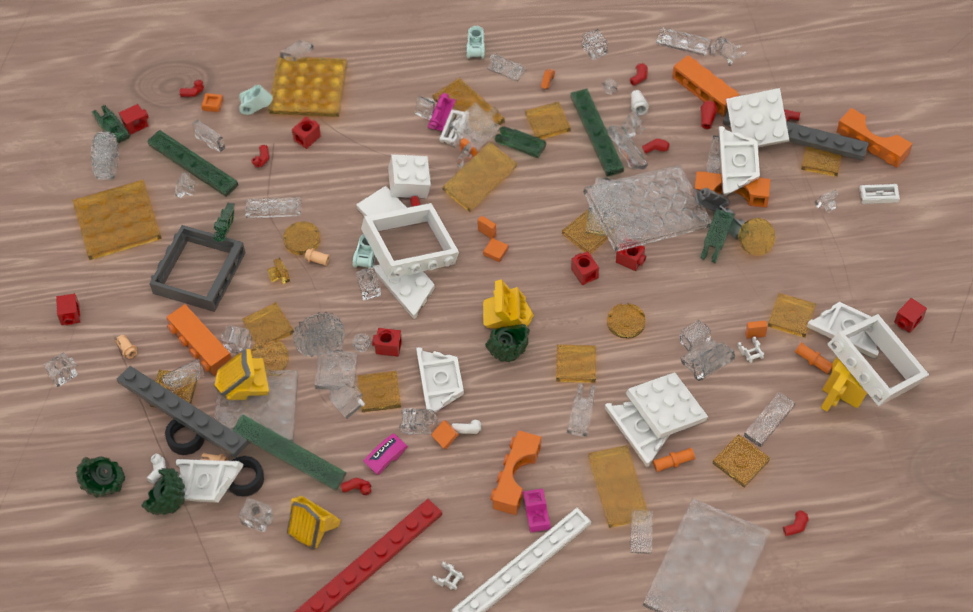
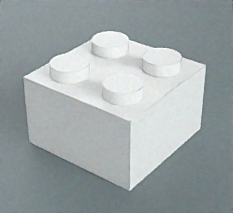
M391 155L388 166L391 197L411 198L412 196H418L419 198H427L431 186L428 156Z

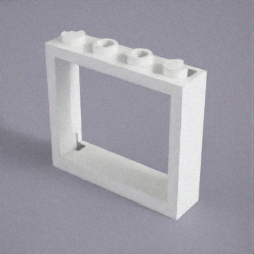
M432 203L364 216L361 230L387 279L445 266L448 267L456 263L459 251ZM428 222L444 251L394 261L378 231Z
M879 314L838 332L827 344L878 407L918 386L929 375ZM866 331L906 380L889 388L848 338Z

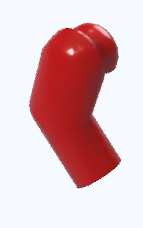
M195 80L192 88H180V97L197 96L204 90L203 81Z
M784 109L786 122L790 119L799 121L801 112Z
M656 138L643 145L642 148L648 154L653 150L665 152L669 150L670 145L668 141Z

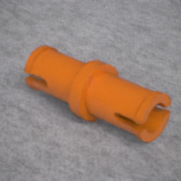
M802 342L795 350L796 354L809 361V365L816 366L827 375L831 372L832 363L822 357L820 352L813 351Z
M691 447L677 453L670 452L668 456L653 460V465L656 472L670 467L676 468L679 467V464L695 460V454Z

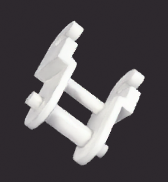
M752 337L755 348L749 350L741 346V342L737 343L742 356H746V360L749 363H752L755 358H764V352L761 351L760 343L756 340V337ZM756 350L757 354L751 356L750 352Z
M443 561L442 567L450 571L446 579H436L437 577L433 576L432 580L442 587L446 585L450 587L449 589L456 590L457 582L459 579H464V576L461 572L455 571L454 566L446 565ZM451 575H454L456 577L453 582H449L448 580Z

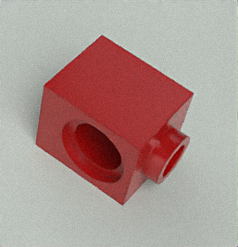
M139 104L119 112L122 124L129 135L149 127L147 119H149L148 113L145 109L142 110Z
M305 117L292 129L293 140L305 149H308L321 137L320 125L317 121Z
M626 238L616 252V263L633 271H636L639 266H643L646 260L645 247Z
M588 251L571 258V270L581 285L599 278V267Z
M76 294L56 296L57 317L61 325L80 323V303Z
M910 298L897 312L894 323L899 328L911 333L924 319L927 308L913 298Z
M378 328L377 335H373L372 346H375L376 354L399 357L402 345L401 330Z

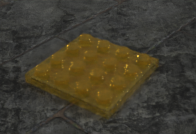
M278 56L271 92L273 99L268 108L269 114L339 117L347 59Z
M143 179L72 200L89 260L162 239Z

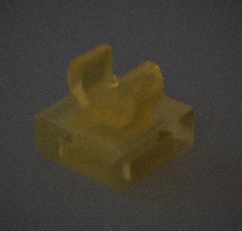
M281 258L273 260L275 267L267 270L270 280L275 282L280 278L283 284L290 282L288 270Z

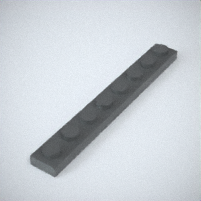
M727 110V113L723 120V125L731 127L729 113ZM786 122L790 140L788 142L864 160L869 142Z
M129 366L117 378L120 385L232 457L236 458L248 445L247 439L132 366Z

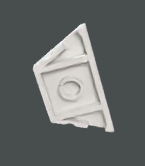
M719 126L723 196H726L760 177L758 143L752 138H746L740 133H733L725 130V127Z
M380 264L372 266V270L410 316L415 319L421 306L425 305L427 297L435 289L434 283L423 271L387 279Z
M838 302L831 309L822 312L816 319H811L807 327L833 339L838 332L871 316ZM866 331L848 338L859 352L874 359L877 358L879 351L877 350L876 343Z
M418 347L416 351L427 416H431L464 394L460 368L456 356L443 355L435 351L430 353Z
M623 402V405L605 404L607 413L644 465L648 467L670 435L658 439L632 402Z
M177 459L176 465L180 468L181 474L179 477L183 479L185 485L184 500L218 503L242 469L243 464L239 461Z

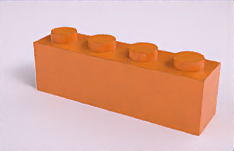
M689 55L673 66L672 78L703 102L712 101L716 103L717 113L723 117L728 110L726 99L739 96L735 89L728 86L722 79L716 77L709 69L703 67Z
M186 304L166 317L168 330L173 335L176 334L178 336V340L183 347L187 346L190 349L189 352L195 360L198 358L201 361L200 364L206 372L210 371L215 376L218 369L231 359L230 352Z

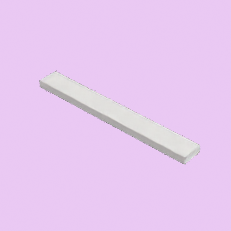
M578 508L574 509L451 611L486 612L589 527L591 521Z

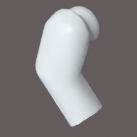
M472 420L471 424L453 423L452 427L459 434H478L481 431L482 424L479 420Z
M154 454L151 457L153 471L148 475L147 480L153 485L162 476L158 473V470L166 468L165 459L160 454Z

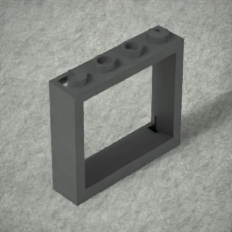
M181 225L178 233L174 235L172 244L167 247L163 260H160L158 263L157 271L151 276L150 286L153 294L215 312L246 253L243 242ZM187 242L229 253L207 296L165 285Z

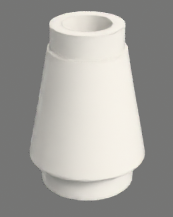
M633 91L631 93L632 112L639 116L646 114L649 108L648 102L641 91Z

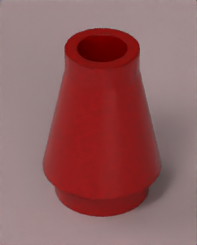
M706 101L700 107L701 127L710 129L712 128L718 108L716 103Z

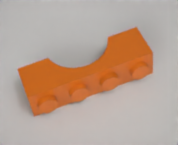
M851 108L839 120L837 133L841 136L869 142L867 149L869 152L898 168L909 156L912 143L899 135L892 137L874 135L866 127V116Z
M697 171L695 189L700 191L703 188H709L716 192L717 195L723 193L722 174ZM759 177L755 181L737 189L734 193L744 197L748 206L767 208L770 179Z
M518 430L516 437H512L510 454H506L503 462L505 468L499 472L497 483L499 484L497 489L494 488L491 493L490 500L493 501V509L517 516L523 499V488L515 482L513 477L522 466L536 463L542 444L541 436Z

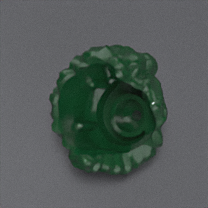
M525 324L493 329L485 346L490 354L500 362L515 361L526 351L530 330Z
M103 456L91 459L84 457L77 466V482L80 484V489L86 490L88 495L93 494L97 498L121 491L125 475L118 462L111 461L110 458Z
M161 468L158 470V473L162 475L161 479L148 492L149 498L141 504V507L147 512L155 515L175 513L180 508V505L184 503L185 485L183 479L179 477V473L174 468Z

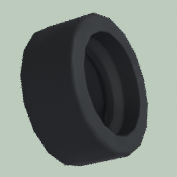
M173 419L165 430V437L169 448L178 455H189L198 451L204 444L205 439L197 434L188 443L175 442L174 434L185 426Z
M240 456L231 460L241 462L243 464L242 468L254 469L256 477L246 485H238L232 482L228 488L230 492L242 497L251 496L258 492L264 482V473L258 460L250 456Z

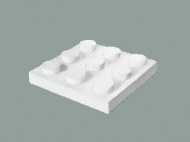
M780 88L726 99L733 133L737 132L746 138L756 140L758 147L790 141Z
M675 372L629 388L626 392L628 398L658 439L703 423L708 418L707 414Z

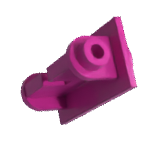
M442 93L439 96L432 117L429 120L428 128L443 131L456 99L448 98L449 95L446 93Z

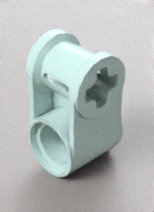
M473 26L468 31L467 59H470V57L485 59L484 31L480 26Z
M255 85L253 88L240 93L239 100L241 105L239 106V111L244 115L253 114L270 105L273 96L261 85Z
M364 234L359 238L353 257V267L361 266L372 270L376 256L370 245H367L369 243Z

